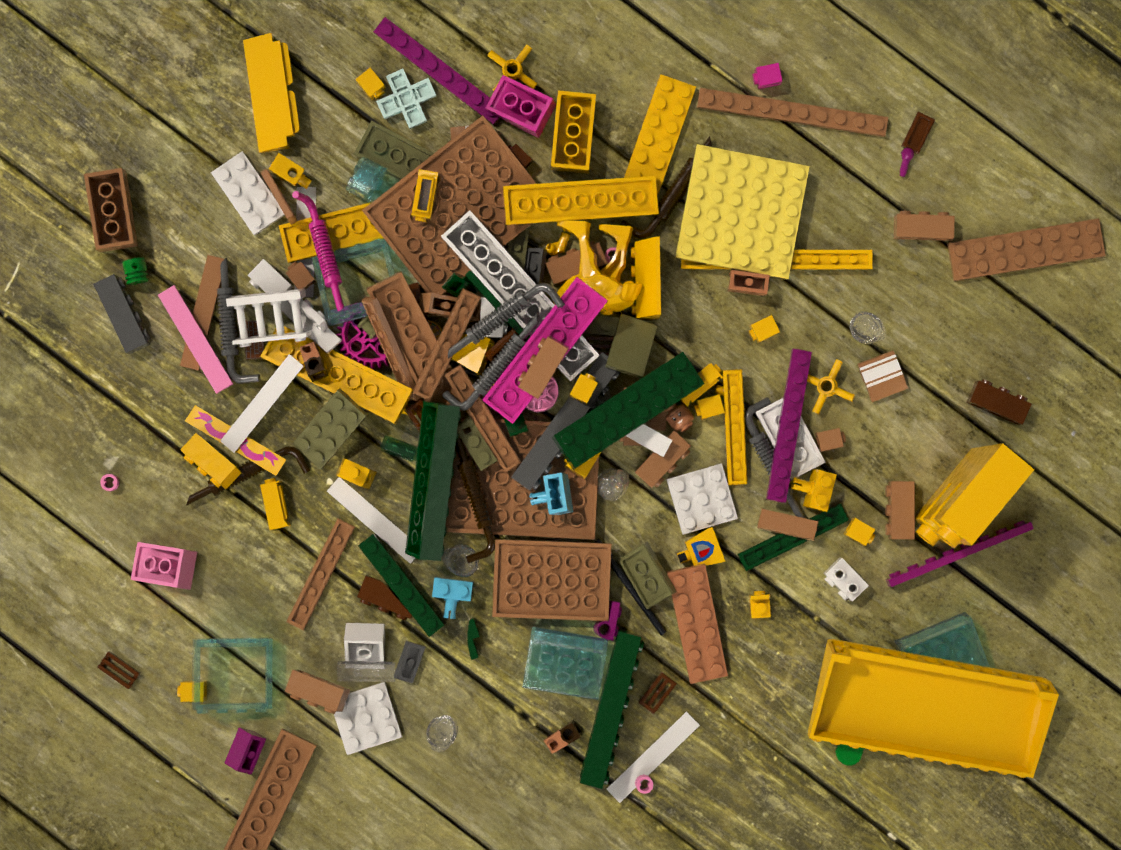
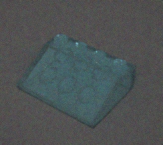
M966 612L894 641L898 651L989 667L973 620Z
M532 627L522 688L598 700L608 640Z

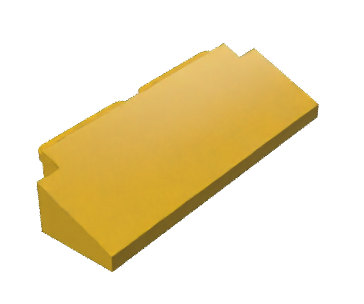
M272 33L243 40L259 153L290 149L287 137H293L300 130L295 93L288 91L287 87L293 83L288 45L281 43L280 40L273 42L274 36Z

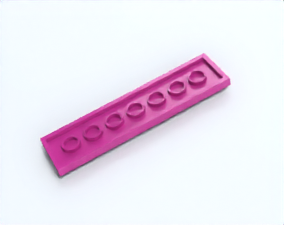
M579 277L575 278L562 295L561 299L565 305L558 309L555 304L482 399L512 424L534 397L518 387L520 385L518 379L523 371H528L530 367L528 362L532 355L537 356L540 350L538 345L542 338L547 339L550 335L569 346L565 354L566 356L608 302L606 298Z

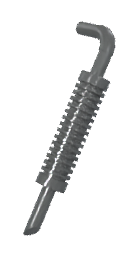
M225 258L220 264L222 288L217 289V295H219L217 299H220L218 300V303H220L218 304L220 306L218 308L220 312L218 313L221 314L219 316L221 318L219 319V322H221L219 325L221 326L220 329H222L220 331L222 333L220 341H222L221 345H223L221 346L223 348L221 355L227 357V372L233 381L242 384L260 382V374L242 376L237 374L235 369L234 355H239L238 345H233L232 342L238 336L235 334L237 332L235 330L237 322H235L236 318H234L236 317L234 315L236 311H234V306L227 307L226 299L234 296L235 292L234 288H229L227 258Z
M547 283L537 284L525 294L519 291L516 293V296H512L513 298H510L503 305L501 304L500 307H497V310L495 309L494 312L492 311L491 314H488V317L485 316L478 323H475L472 328H468L466 330L467 336L449 349L448 359L469 343L478 344L487 335L493 333V330L495 331L496 328L498 329L499 326H502V323L505 324L509 319L511 320L518 312L523 311L524 307L530 306L529 300L540 292H547L558 309L562 308L565 304L555 288Z
M539 312L536 313L520 335L513 334L512 340L509 339V342L506 343L507 346L505 345L501 349L502 352L500 351L496 355L497 358L495 357L492 360V364H489L490 367L488 366L484 370L485 373L483 372L480 375V379L478 378L472 385L475 390L466 401H458L449 391L444 392L443 397L451 405L459 406L460 410L464 411L473 406L481 394L486 396L489 392L488 390L496 383L495 381L498 380L525 345V339L540 322Z
M766 397L747 408L744 420L752 435L749 441L751 445H754L752 447L756 448V454H759L758 458L761 457L760 461H763L762 465H765L763 467L767 468L765 471H768L767 474L769 475L774 454L772 451L774 449H771V445L769 446L768 438L765 439V433L759 434L752 419L756 411L771 404L769 398ZM790 482L787 501L795 516L805 518L792 494L796 490L791 489L792 483Z

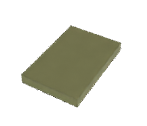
M621 313L605 367L640 379L643 378L658 325Z
M648 541L618 559L646 609L653 607L677 592Z

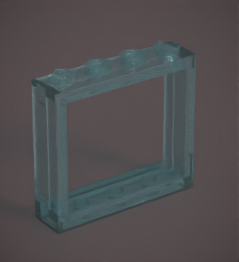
M374 239L369 243H359L350 248L337 249L334 252L336 262L340 263L383 251L389 277L395 274L389 246L385 239ZM317 256L312 257L328 325L332 326L366 317L367 313L362 302L345 306L341 311H337V309L330 310Z
M193 639L192 709L197 710L198 714L209 713V710H216V713H228V710L236 709V713H247L248 709H255V712H267V709H272L273 639ZM200 647H265V702L200 703Z

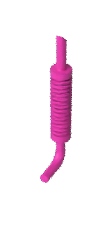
M294 191L292 197L303 202L310 212L312 222L309 224V229L324 283L327 288L332 290L337 311H341L344 308L339 290L342 279L326 222L319 219L317 207L309 196Z

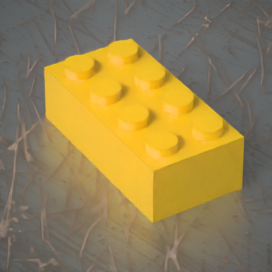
M558 90L551 170L589 174L596 94Z

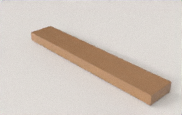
M207 255L193 311V316L207 339L217 303V289L221 286L220 264L224 260L223 258ZM185 343L180 366L200 371L198 362Z
M464 288L462 289L413 389V394L431 401L452 358L451 356L448 359V351L461 340L481 296Z
M366 296L362 299V304L397 382L414 389L415 383L378 299ZM413 393L409 398L411 401L421 399L420 396Z
M462 365L445 374L446 379L460 401H466L475 389L472 387L473 383ZM479 396L473 406L466 411L504 472L507 473L522 462L482 400V397Z
M339 518L337 519L286 621L287 623L301 630L305 629L355 526Z

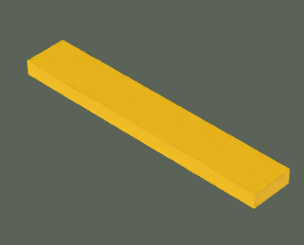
M742 369L722 370L728 485L747 484Z

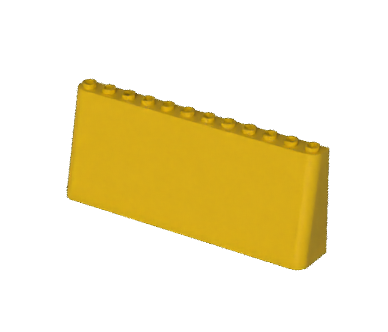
M828 639L808 728V736L816 742L827 741L834 745L844 744L855 749L861 747L867 748L872 752L884 751L890 755L900 754L908 758H923L929 762L940 761L946 765L957 764L964 768H979L985 772L991 770L1002 775L1013 774L1020 778H1033L1059 694L1050 680L1039 676L837 639Z

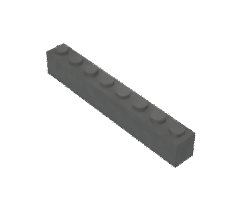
M603 352L587 372L596 378L595 381L598 382L588 404L586 405L569 397L511 478L527 490L531 491L532 488L536 490L542 482L540 477L543 473L548 474L554 466L551 464L555 457L559 459L562 455L552 439L553 435L586 415L589 410H594L598 405L596 401L600 395L604 397L610 387L607 385L611 379L615 381L621 372L605 367L608 356Z

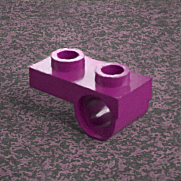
M609 600L608 621L595 622L593 630L596 635L611 641L617 636V618H620L622 612L620 602ZM607 624V626H608L607 632L604 633V634H601V633H600V627H601V625Z

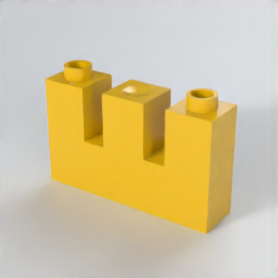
M1003 443L971 448L915 516V521L921 525L916 530V534L933 547L938 541L946 543L954 549L958 544L961 545V543L973 545L1032 474L1034 469Z

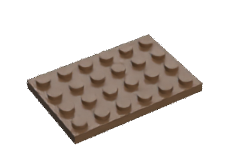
M495 539L492 617L608 621L611 543Z

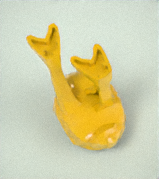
M558 221L557 226L564 231L574 234L579 239L580 244L579 274L572 276L561 286L557 292L560 298L575 278L579 277L608 300L601 309V314L613 315V312H620L632 306L639 296L643 284L626 281L622 284L620 278L621 273L626 267V252L631 240L633 227L599 225V230L605 232L606 235L612 236L617 241L613 259L603 269L599 270L597 255L589 242L591 223L586 221Z

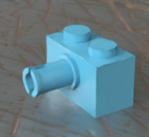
M556 473L543 476L545 491L530 493L529 497L532 498L530 500L531 505L547 502L549 514L555 516L573 513L568 474Z
M434 578L432 597L444 598L446 600L443 618H449V611L451 610L450 619H456L457 602L459 600L471 601L473 581Z

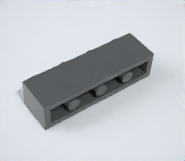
M113 274L94 283L93 285L125 352L132 354L150 345L148 341L151 339L146 328L143 329L140 324L142 318L138 311L135 312L132 307L134 302L130 294L127 295L124 290L126 285L122 277L118 278L117 275Z

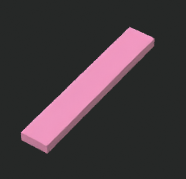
M173 285L158 294L215 393L218 394L233 385L232 380L176 286Z

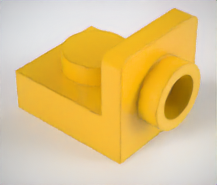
M754 591V595H749L751 618L771 617L770 594H765V591Z

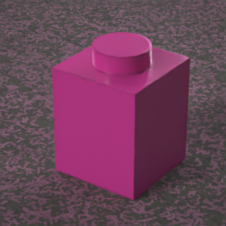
M779 63L756 67L755 73L752 74L753 83L758 86V90L778 86L782 83Z

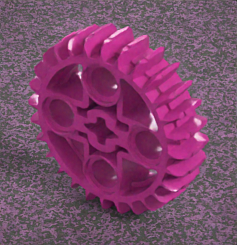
M355 303L356 309L354 310L348 307L350 314L343 313L346 319H339L343 326H337L341 333L336 335L342 338L339 345L343 344L340 351H347L344 356H351L352 360H357L358 363H363L366 367L370 365L373 370L376 364L379 369H382L381 363L383 362L386 366H389L386 355L379 352L381 344L378 337L376 336L370 340L367 338L369 335L364 330L361 332L360 329L362 328L355 324L356 316L363 315L364 318L367 316L364 313L366 310L363 304L359 306ZM351 323L359 333L348 341V328ZM355 342H361L362 349L358 352L352 350V345ZM372 348L380 357L370 359L364 358L361 355Z

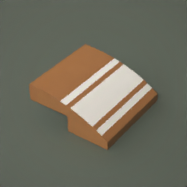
M893 350L857 364L871 402L908 389Z

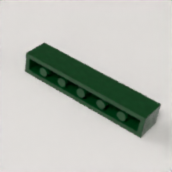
M372 534L358 545L428 637L445 625L444 621L376 534Z

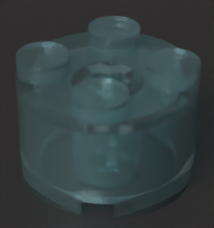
M362 157L353 170V177L349 178L346 190L372 203L376 195L375 191H380L384 183L382 179L387 172V168Z

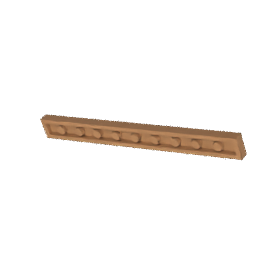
M700 88L697 108L881 137L886 136L888 117L705 88Z

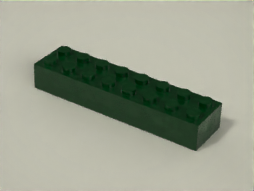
M682 352L553 435L552 439L574 470L702 387L704 382L685 353Z
M423 401L405 554L419 560L441 561L444 554L443 541L447 533L445 525L446 518L449 515L450 484L454 475L452 467L453 460L456 457L457 426L461 418L460 407L447 403Z
M618 629L579 778L581 784L603 789V785L608 784L610 774L607 769L608 766L613 765L615 757L614 752H612L613 746L617 747L620 736L617 731L618 728L623 726L625 718L622 715L623 709L628 707L629 696H627L628 690L632 691L634 684L632 673L637 671L639 664L637 654L642 652L644 645L641 635Z

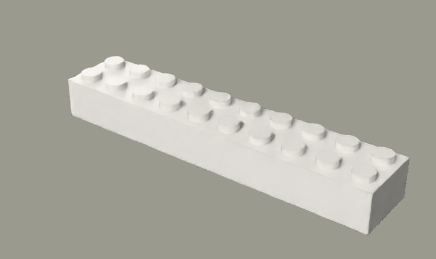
M470 210L441 235V238L502 305L510 298H513L512 296H516V293L519 291L525 294L536 285ZM540 292L529 300L531 305L527 308L524 307L523 311L521 310L520 313L518 312L513 317L524 329L536 313L539 312L540 322L529 334L530 337L555 306L544 292ZM581 335L561 361L558 369L569 381H572L599 354Z

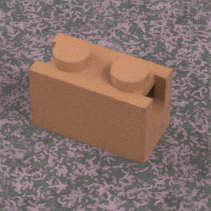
M736 270L730 271L727 291L759 296L767 295L770 275Z

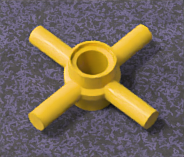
M526 44L516 59L507 61L493 50L488 53L487 56L502 66L504 76L513 80L519 79L532 89L537 86L538 83L523 73L521 65L532 50L529 45ZM510 66L518 68L514 74H510L507 69Z
M836 359L829 375L821 379L808 374L807 382L816 385L820 393L812 412L819 414L826 398L834 394L853 402L855 395L839 388L835 380L843 364L842 361ZM826 382H831V390L825 392L823 385Z

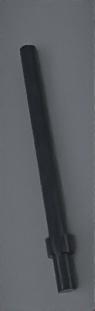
M598 538L593 543H602V541ZM611 552V568L660 636L667 632L653 611L650 608L646 609L631 581L615 561L614 555Z

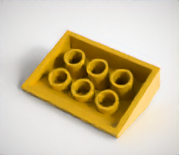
M660 236L636 241L634 247H631V258H634L635 266H631V277H635V283L643 284L635 304L632 305V315H635V318L640 320H658L661 316Z

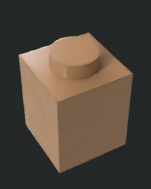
M296 261L287 268L286 274L297 289L306 290L317 282L301 261L299 263Z
M840 428L815 433L820 452L844 447L843 443L846 442L844 432H840Z

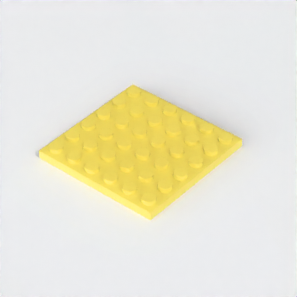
M697 144L675 258L745 272L766 274L771 277L788 280L810 166Z

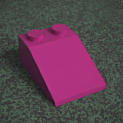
M502 75L485 109L522 131L539 138L556 107V103L553 98Z

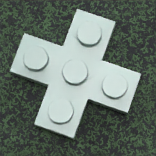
M404 69L387 75L386 78L393 94L376 101L384 120L402 112L409 129L427 122L420 104L436 97L429 78L410 85Z

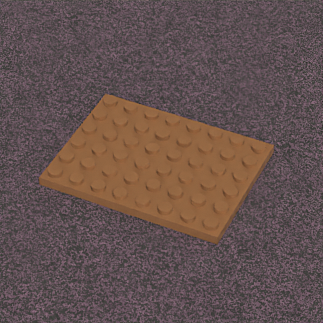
M482 115L362 211L426 293L443 295L447 291L442 286L453 273L465 276L471 270L441 238V235L470 210L504 247L532 224L506 225L503 186L536 184V182ZM419 169L439 173L431 220L427 219L426 222L416 221L415 217L411 216ZM422 179L417 208L419 210L427 211L432 180Z
M461 417L458 423L464 421L465 417ZM495 419L497 423H501L508 441L521 462L551 423L525 421L528 431L510 437L504 419ZM467 427L463 431L466 435L472 430L470 427ZM563 454L559 459L555 457L551 462L554 465L548 474L543 473L540 477V480H542L541 484L536 490L532 488L531 491L511 478L519 465L505 473L497 460V462L481 471L473 457H468L469 461L474 460L475 471L478 472L476 475H479L477 478H480V486L484 490L482 493H485L483 496L486 497V504L489 505L487 508H490L488 511H491V519L495 523L490 526L493 535L595 540L599 457L585 479L564 467L566 462H564L565 457ZM453 460L452 468L454 475L450 484L449 515L446 518L445 525L447 532L485 534L483 528L478 529L477 527L478 522L475 521L477 518H474L476 515H473L472 503H469L471 500H468L470 497L467 496V489L464 488L466 485H463L465 482H462V474H460L461 471L457 467V465L461 464V461L454 463ZM556 473L568 474L573 513L555 516L549 514L547 502L531 505L530 500L532 498L529 497L530 493L545 491L543 476Z

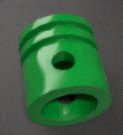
M133 258L122 262L124 275L127 276L125 277V280H127L126 285H136L149 281V278H147L148 273H146L145 258Z

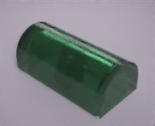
M387 435L384 436L380 446L381 451L416 463L417 446Z

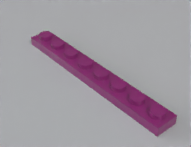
M384 17L373 31L375 35L480 116L483 115L493 126L500 118L485 109L490 97L389 19Z
M794 348L791 350L766 500L786 503L812 354L810 351Z
M1024 520L1018 521L1013 524V528L1007 530V527L996 530V535L989 537V534L978 538L979 541L973 545L962 544L959 550H947L942 553V557L937 559L936 556L927 558L924 564L919 566L918 563L907 567L908 570L902 573L900 570L889 574L890 578L885 580L889 587H893L1033 530V525L1031 522H1025Z

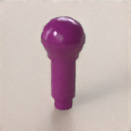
M904 148L901 152L902 163L899 171L901 177H905L907 174L909 163L914 157V151L911 148Z

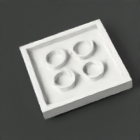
M722 463L666 479L682 535L738 519Z
M385 682L349 693L343 712H335L334 714L347 755L403 737Z

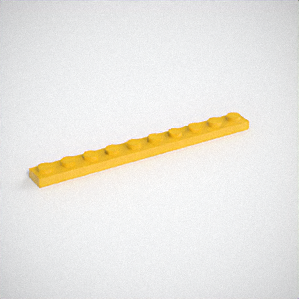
M794 250L790 270H872V250ZM681 259V269H730Z

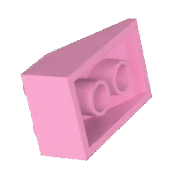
M137 542L131 580L191 590L197 552Z

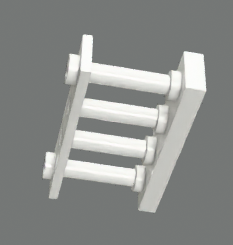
M286 290L227 298V307L234 306V309H236L240 338L233 340V345L240 344V347L251 346V343L293 338L295 341L306 340V337L310 336L312 331H303L299 306L300 299L306 297V290ZM289 300V303H291L295 332L285 333L281 311L282 301ZM266 302H270L273 305L277 334L266 335L262 309ZM247 304H252V307L255 308L259 336L248 337L244 308Z

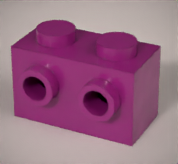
M239 727L224 763L238 772L252 775L266 738L255 731Z

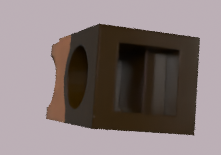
M315 341L301 346L300 351L311 381L314 382L329 376Z
M573 719L543 741L553 754L581 738L583 733Z

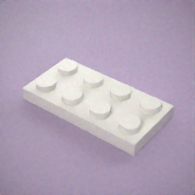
M243 151L211 172L254 236L285 216L278 202Z
M783 398L755 412L773 448H775ZM802 417L800 418L790 480L825 463Z

